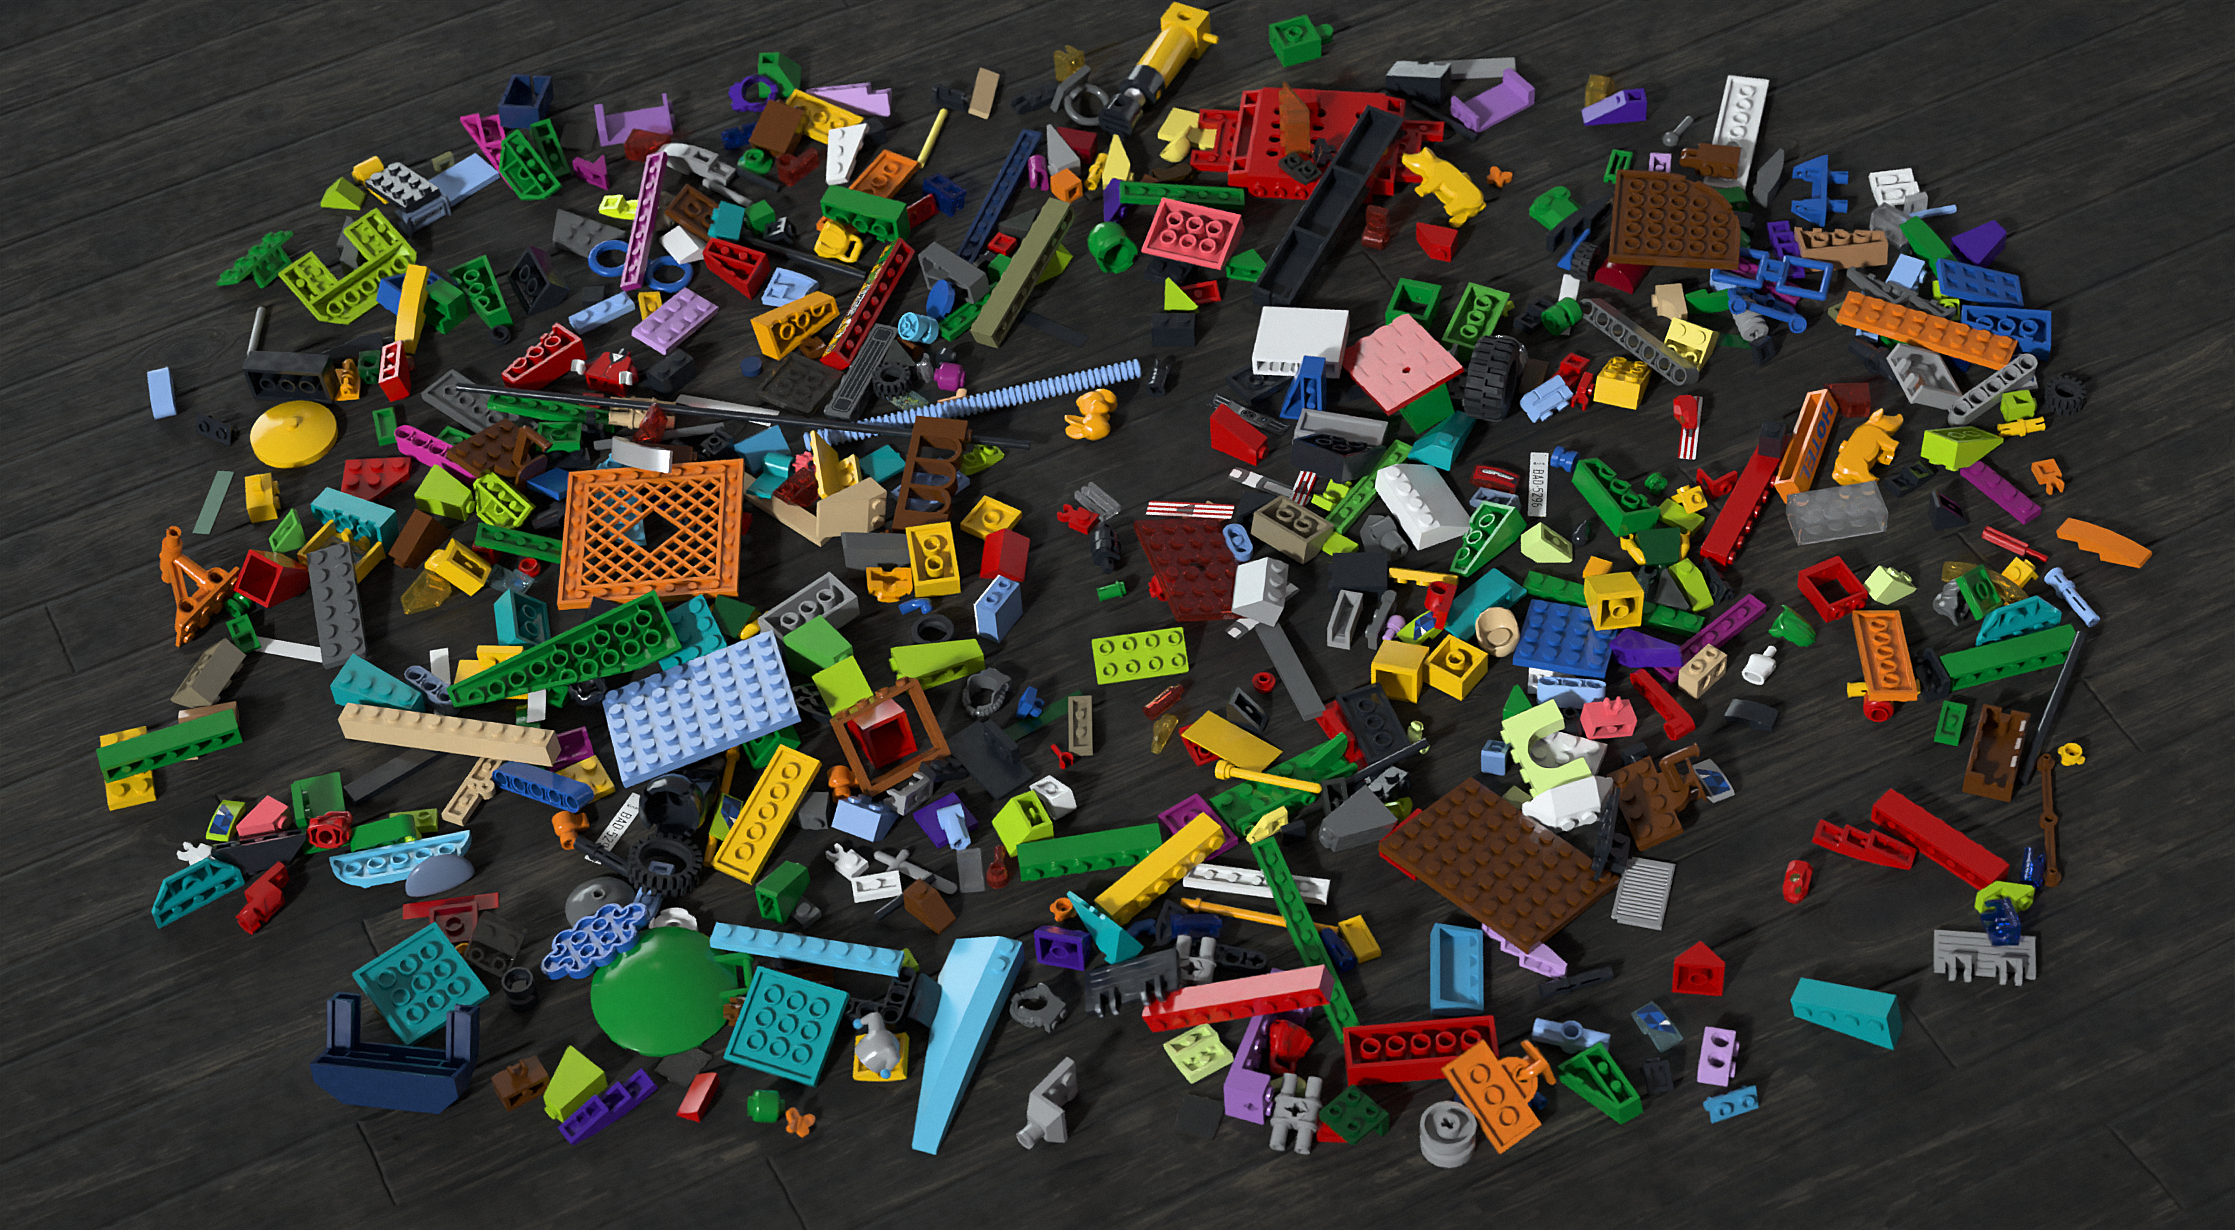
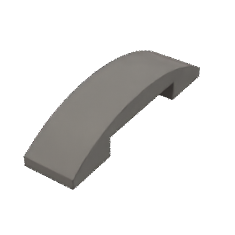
M613 436L611 458L614 461L644 470L671 473L673 451L659 447L651 448L632 443L629 439Z

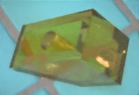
M1590 74L1586 85L1585 106L1589 107L1610 97L1615 80L1610 77Z
M425 568L400 598L404 613L409 615L439 607L449 597L452 590L448 580L436 572Z

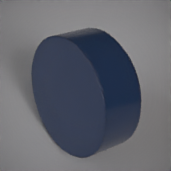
M747 357L740 364L743 375L747 377L757 376L763 370L762 362L758 357Z

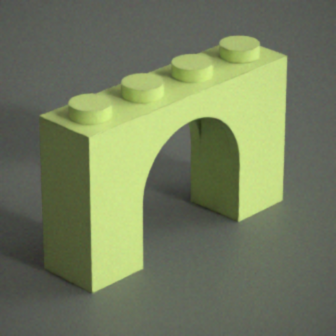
M1554 699L1502 721L1503 731L1500 732L1505 744L1510 743L1513 749L1510 751V754L1515 764L1520 763L1522 767L1520 774L1525 783H1530L1532 789L1529 791L1533 799L1549 789L1593 776L1584 757L1557 768L1541 767L1530 758L1531 749L1537 741L1565 728L1563 716Z

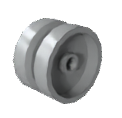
M1444 1101L1430 1106L1424 1112L1420 1122V1147L1422 1154L1429 1162L1439 1167L1452 1168L1461 1166L1473 1156L1476 1148L1477 1124L1474 1114L1468 1107L1458 1102Z

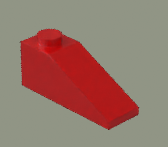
M402 340L382 347L379 385L390 402L402 400L410 395L411 380Z

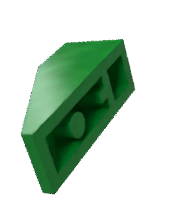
M550 118L530 124V134L537 152L553 175L559 178L571 174Z

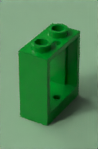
M1400 278L1386 310V325L1391 324L1394 319L1401 315L1409 314L1429 332L1441 303L1442 286ZM1401 299L1427 304L1424 316L1397 311Z

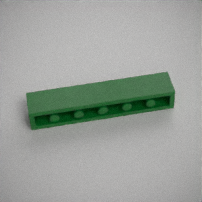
M2071 624L2056 626L2052 629L2036 631L2032 634L2013 637L2000 642H1992L1988 645L1940 656L1939 661L1951 680L1949 692L2062 664L2065 661L2076 632Z
M231 708L97 748L96 752L107 784L243 743L233 709Z
M1158 823L1017 844L1021 881H1035L1042 878L1060 877L1068 874H1080L1088 871L1139 864L1162 845Z

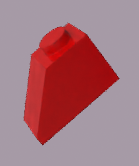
M1417 222L1416 240L1430 258L1451 262L1458 246V230Z

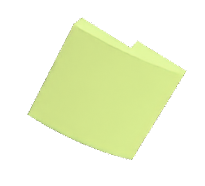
M1208 1024L1199 1025L1163 1044L1170 1058L1191 1084L1234 1062L1232 1053L1220 1042L1218 1033Z

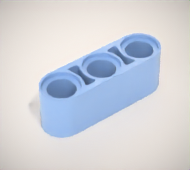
M169 367L148 371L150 400L154 418L160 419L177 415L173 381Z
M1541 677L1538 679L1536 702L1540 705L1554 699L1557 707L1583 709L1584 703L1604 701L1606 683L1593 679Z

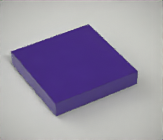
M954 792L913 813L916 822L938 849L948 844L949 841L945 830L941 829L937 809L960 803L968 833L979 827L978 821Z

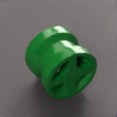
M236 591L231 599H227L224 602L225 609L235 618L244 615V611L253 606L251 599Z

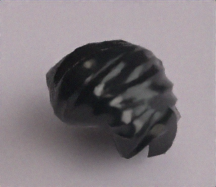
M604 677L569 684L568 691L571 698L575 699L580 705L592 706L599 704L603 700L608 687Z

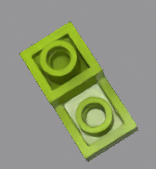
M975 445L972 453L963 454L964 462L959 471L965 476L977 473L1000 461L1004 454L996 446Z

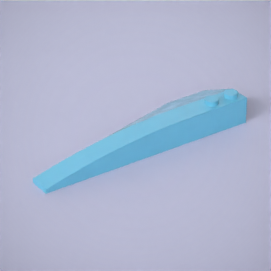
M1001 936L956 939L938 977V984L941 985L940 1000L930 1028L912 1143L913 1149L937 1154L1025 960L1023 942Z

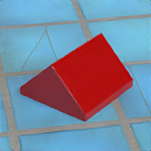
M1006 528L986 535L980 578L995 579L998 575H1001L1012 581L1024 582L1031 540Z
M1702 941L1698 942L1674 959L1672 992L1722 996L1725 962Z

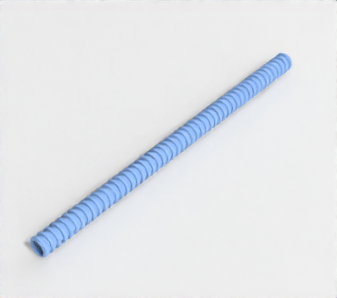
M1134 359L1133 362L1130 360L1127 363L1120 362V365L1115 363L1112 367L1111 365H1107V368L1102 366L1101 369L1094 368V371L1088 369V372L1081 371L1080 374L1078 372H1075L1074 375L1070 373L1068 376L1062 375L1061 378L1058 376L1055 379L1048 378V381L1043 379L1042 382L1035 381V384L1030 382L1029 385L1022 384L1021 387L1016 385V388L1009 387L1008 390L1006 388H1003L1002 391L998 389L994 393L989 391V394L985 392L981 396L980 394H976V397L971 395L970 398L963 397V400L958 398L956 401L950 400L949 403L944 401L943 404L937 403L936 406L931 404L930 407L923 406L922 409L917 407V410L910 409L909 412L904 410V413L899 411L895 415L894 413H891L890 416L886 414L882 418L877 416V419L872 417L871 420L864 419V422L858 420L857 423L897 428L907 427L911 429V426H914L916 415L947 419L953 417L956 419L957 416L964 417V414L970 416V413L977 414L978 411L983 413L984 410L988 412L991 408L993 410H996L997 407L1001 409L1005 405L1006 407H1010V404L1015 406L1018 402L1023 404V401L1028 403L1030 400L1036 401V398L1042 400L1043 397L1049 398L1050 395L1055 397L1056 394L1062 395L1063 392L1068 394L1069 391H1072V393L1077 389L1082 391V388L1086 390L1090 386L1095 388V385L1100 387L1102 384L1108 385V382L1113 384L1115 381L1121 382L1122 379L1124 381H1127L1128 378L1134 379L1135 376L1140 378L1141 367L1139 361ZM818 429L817 432L830 446L831 444L838 445L839 442L841 444H844L845 441L851 442L852 439L855 441L858 438L865 439V436L871 438V435L878 436V434L824 429L823 431ZM804 432L806 449L811 451V434Z

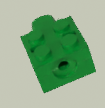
M1307 15L1270 24V45L1285 68L1320 58L1321 45L1333 42V28L1328 24L1314 27Z

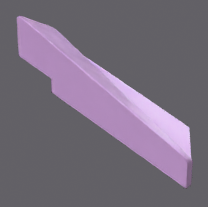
M871 83L811 88L804 92L853 114L889 116L891 113V89L872 91Z

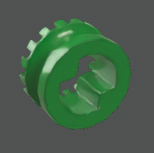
M1656 472L1646 479L1645 487L1653 495H1657L1658 493L1660 494V491H1664L1663 489L1666 488L1665 486H1667L1668 482L1660 473Z

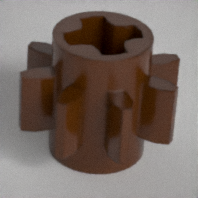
M730 997V1002L723 1005V1018L729 1020V1026L736 1025L746 997Z

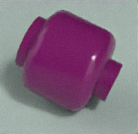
M944 362L941 364L940 369H935L934 381H937L938 388L941 390L957 392L958 389L964 388L966 371H963V367L960 364Z

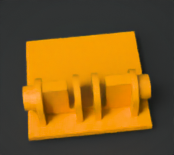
M346 359L342 364L343 369H335L341 386L334 401L353 400L360 397L361 380L358 367H356L352 359Z

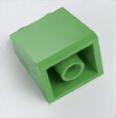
M821 615L783 637L788 667L809 677L852 655L854 657L852 645Z

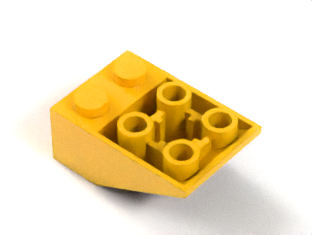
M1623 357L1611 358L1597 376L1593 401L1636 410L1642 401L1653 368L1643 361H1636L1634 363L1626 361Z

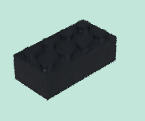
M250 351L242 367L254 399L312 401L333 404L341 386L330 355Z

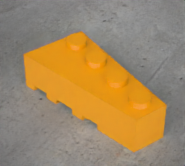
M816 291L750 320L762 353L780 360L799 346L801 340L807 338L809 334L811 336L840 315L834 297Z

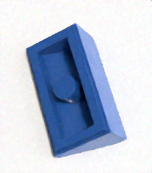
M1586 229L1573 242L1557 263L1558 267L1569 271L1572 270V260L1575 257L1574 254L1577 252L1578 246L1583 241L1590 243V229Z

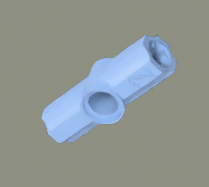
M1539 1018L1535 1020L1532 1040L1560 1046L1564 1052L1570 1054L1585 1051L1599 1042L1602 1043L1608 1052L1611 1034L1584 1029L1575 1021H1567L1561 1024Z

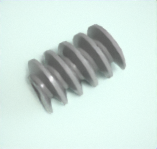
M1742 296L1744 300L1757 304V302L1755 300H1752L1749 296ZM1745 310L1742 314L1738 315L1732 313L1743 339L1752 341L1767 335L1769 330L1762 314Z

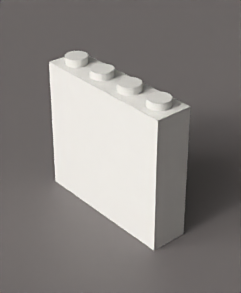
M1263 306L1252 356L1253 374L1295 376L1304 355L1326 358V378H1340L1350 327L1349 310Z

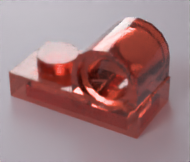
M811 147L797 158L790 154L778 156L776 166L779 179L791 187L820 166L817 150Z
M1368 205L1366 209L1367 226L1363 232L1361 244L1364 247L1383 251L1390 239L1389 209Z

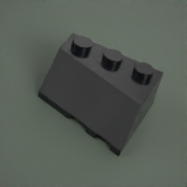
M1319 432L1293 439L1290 464L1299 467L1300 471L1316 473L1317 477L1332 479L1336 484H1346L1347 481L1369 476L1385 453L1386 446L1367 447L1368 442H1347L1346 437Z

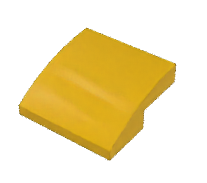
M906 1032L894 1034L900 1045L899 1054L901 1058L899 1063L892 1069L890 1078L884 1079L881 1077L880 1072L874 1073L860 1061L856 1053L854 1055L853 1078L861 1081L907 1079L909 1037ZM866 1034L856 1036L855 1046Z

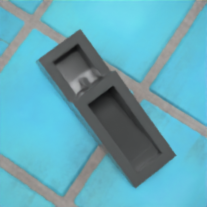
M1780 148L1758 171L1757 183L1753 187L1752 202L1766 209L1774 200L1781 185L1784 164L1783 149Z
M349 216L346 217L337 243L344 275H349L362 266L363 255L343 233L346 227L354 223Z

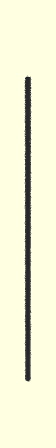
M466 383L456 384V391L908 438H911L913 429ZM972 435V441L968 444L1030 450L1031 442Z

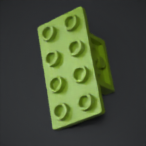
M1182 627L1092 640L1096 676L1099 685L1188 673L1189 671Z

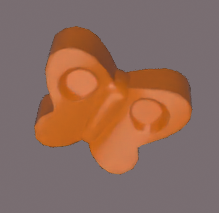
M1495 166L1490 168V175L1487 176L1488 184L1495 183L1498 188H1502L1505 183L1512 181L1511 172H1501Z
M790 1108L786 1112V1118L789 1123L786 1130L789 1133L797 1132L800 1137L808 1135L809 1127L815 1122L814 1115L800 1116L796 1108Z

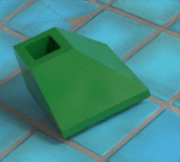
M780 52L759 53L758 75L766 76L773 81V84L778 85L779 93L776 94L777 97H790L795 89L800 91L802 67ZM759 82V97L767 98L771 93L770 87L765 83Z

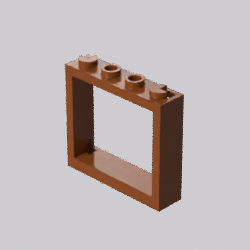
M908 676L902 677L895 681L896 685L877 690L874 697L858 700L855 703V707L849 710L848 708L842 709L835 713L836 717L829 720L859 786L866 796L873 797L912 776L916 771H920L918 768L922 761L940 760L951 755L918 679L908 678ZM908 690L933 744V748L869 781L843 724Z

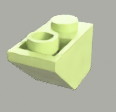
M1880 565L1863 584L1875 601L1886 605L1913 593L1917 589L1911 583L1912 578L1905 572L1901 571L1899 573L1892 567L1885 568Z

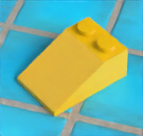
M950 522L907 527L906 536L916 598L961 593Z

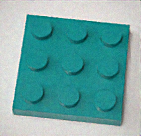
M702 594L667 612L682 650L658 661L662 670L665 671L674 666L692 661L695 658L713 653L718 649L728 647L713 613Z

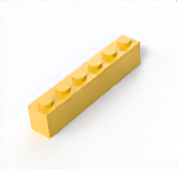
M1202 812L1094 900L1098 911L1120 927L1128 923L1137 913L1148 907L1153 900L1165 893L1169 887L1179 879H1182L1191 869L1202 863L1207 856L1226 842L1221 826Z

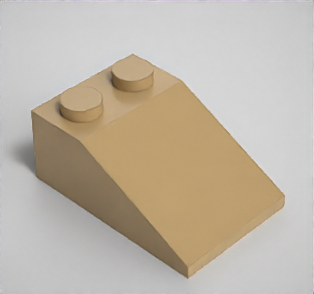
M869 477L818 501L816 536L818 538L841 536L842 532L869 533L884 526L887 491Z

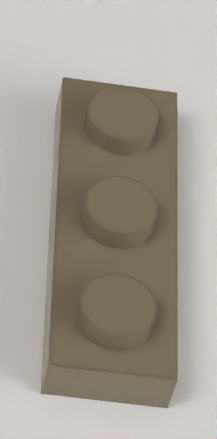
M1092 696L1068 697L1069 753L1073 756L1093 755Z

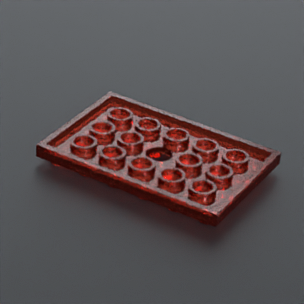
M1217 518L1135 520L1133 528L1177 622L1248 619L1231 612L1236 569L1239 566V562L1233 556L1232 551L1229 550L1223 535V529ZM1199 563L1205 567L1206 571L1200 572L1197 567L1190 566V564Z

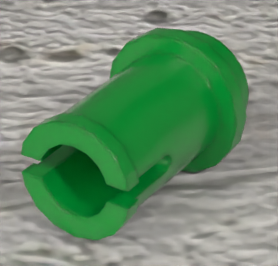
M1116 580L1114 584L1096 588L1100 602L1118 596L1122 598V595L1126 594L1123 581L1118 582Z

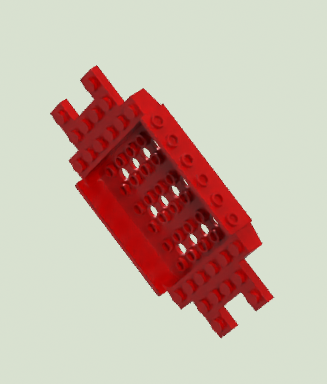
M1263 87L1261 90L1243 91L1239 111L1200 109L1198 129L1217 130L1213 151L1192 150L1190 166L1192 170L1228 172V187H1246L1249 190L1250 197L1308 200L1331 162H1326L1324 168L1317 167L1323 173L1322 176L1308 185H1304L1285 173L1278 166L1279 160L1295 151L1305 162L1310 160L1315 165L1314 160L1309 158L1315 146L1311 144L1313 140L1326 138L1327 144L1334 145L1338 152L1358 121L1356 117L1361 116L1367 105L1405 118V100L1385 96L1384 93L1314 90L1315 95L1320 97L1321 102L1318 114L1326 115L1324 117L1294 121L1292 117V100L1310 97L1308 89ZM1276 111L1285 112L1282 115L1275 114ZM1405 120V136L1363 203H1372L1373 195L1394 196L1396 182L1422 183V176L1412 172L1402 163L1403 153L1416 154L1421 152L1422 141L1443 142L1444 122ZM1274 124L1283 125V127L1279 129H1275L1272 126H1274ZM1315 126L1324 127L1321 131H1315L1313 128ZM1274 137L1281 139L1276 143L1270 141ZM1275 151L1278 153V155L1274 157L1268 156L1267 154H1269V152Z

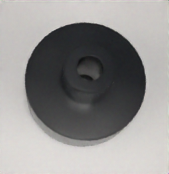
M942 348L935 357L938 369H940L941 364L944 362L958 363L957 355L947 348Z

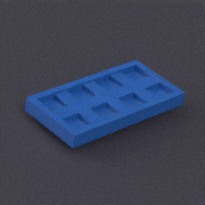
M1942 258L1937 260L1936 270L1941 294L2000 308L2022 309L2024 307L2019 277L2017 275Z

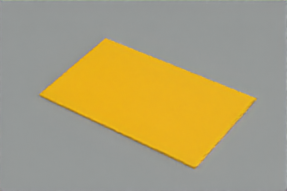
M1209 710L1182 734L1183 737L1235 766L1256 772H1262L1283 752Z

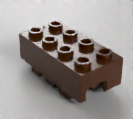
M1983 704L1965 772L1962 792L2006 802L2011 801L2028 733L2030 713L2012 710L2010 715L2002 713V707Z

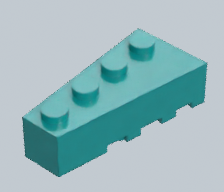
M328 487L311 503L314 519L323 524H326L330 519L333 520L336 530L340 533L345 528L350 529L354 540L357 542L362 536H366L370 541L371 548L378 541L382 542L385 554L399 537L396 510Z
M353 653L330 685L335 703L346 706L347 703L420 713L426 712L420 692Z
M1801 978L1791 998L1796 1017L1894 1050L1903 1030L1896 995Z

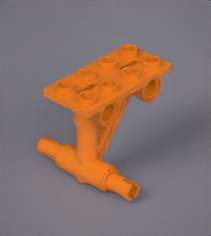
M170 526L169 530L167 529L166 531L167 536L163 539L162 551L159 557L161 558L160 569L163 572L161 578L166 583H172L177 604L175 631L177 632L176 646L180 648L184 643L188 644L193 639L195 632L199 628L203 629L208 624L210 617L214 613L218 614L222 610L227 599L233 597L235 592L233 589L239 577L240 568L236 566L230 573L218 567L206 571L182 553L181 530L179 527ZM183 574L196 582L197 587H199L191 597L187 595Z

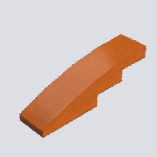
M2068 518L2056 531L2058 538L2078 542L2079 549L2099 553L2101 561L2141 568L2152 556L2150 550L2111 530L2088 522Z

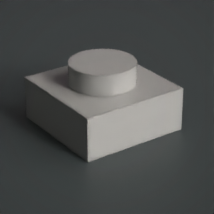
M1926 192L1905 196L1904 214L1927 210L1928 196Z

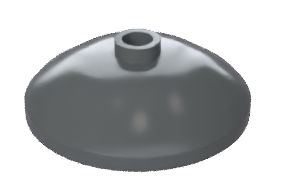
M598 877L590 879L577 886L569 895L565 906L567 920L573 928L579 919L585 916H594L602 906L615 903L624 908L632 904L636 894L629 884L617 878Z

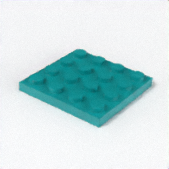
M435 922L352 973L355 981L404 1046H414L446 1025L447 1012L455 1010V1004L477 1006L490 997L488 990Z
M758 966L723 1058L733 1063L816 1088L850 995L841 990Z

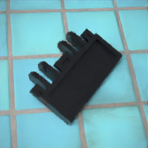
M1172 948L1085 972L1086 1013H1096L1099 1018H1103L1106 1016V1004L1109 1003L1112 1014H1118L1120 1012V1000H1122L1123 1005L1142 1000L1145 1006H1149L1152 1002V991L1156 992L1155 995L1159 1002H1164L1166 1000V988L1169 993L1179 991V984H1181L1178 950Z

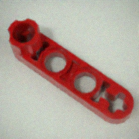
M1641 668L1630 674L1633 687L1667 721L1663 726L1670 740L1677 741L1695 731V724L1691 716L1646 670Z

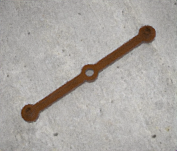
M2046 753L2039 757L2036 763V768L2041 772L2043 813L2040 815L2039 825L2044 829L2046 871L2043 873L2042 881L2048 887H2056L2060 884L2061 874L2056 869L2054 829L2057 827L2058 817L2053 813L2051 772L2054 769L2055 762L2051 755Z

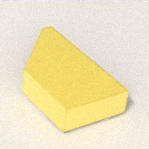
M1282 806L1260 819L1246 837L1250 845L1280 831V826L1288 824V811L1285 807Z

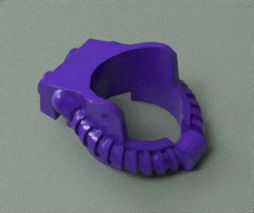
M753 75L746 77L742 82H736L734 86L729 88L730 91L728 92L730 99L732 98L733 101L731 103L733 111L735 110L737 113L749 110L751 112H761L764 110L769 99L776 101L775 98H777L776 94L779 93L778 85L773 84V81L766 76ZM761 82L770 87L771 93L764 103L757 102L751 104L747 101V89L753 84Z

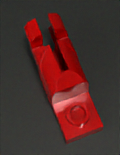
M279 861L244 891L248 903L236 915V918L239 919L237 921L238 924L249 934L253 935L261 928L259 922L266 923L269 921V918L286 903L280 889L290 881L285 865Z

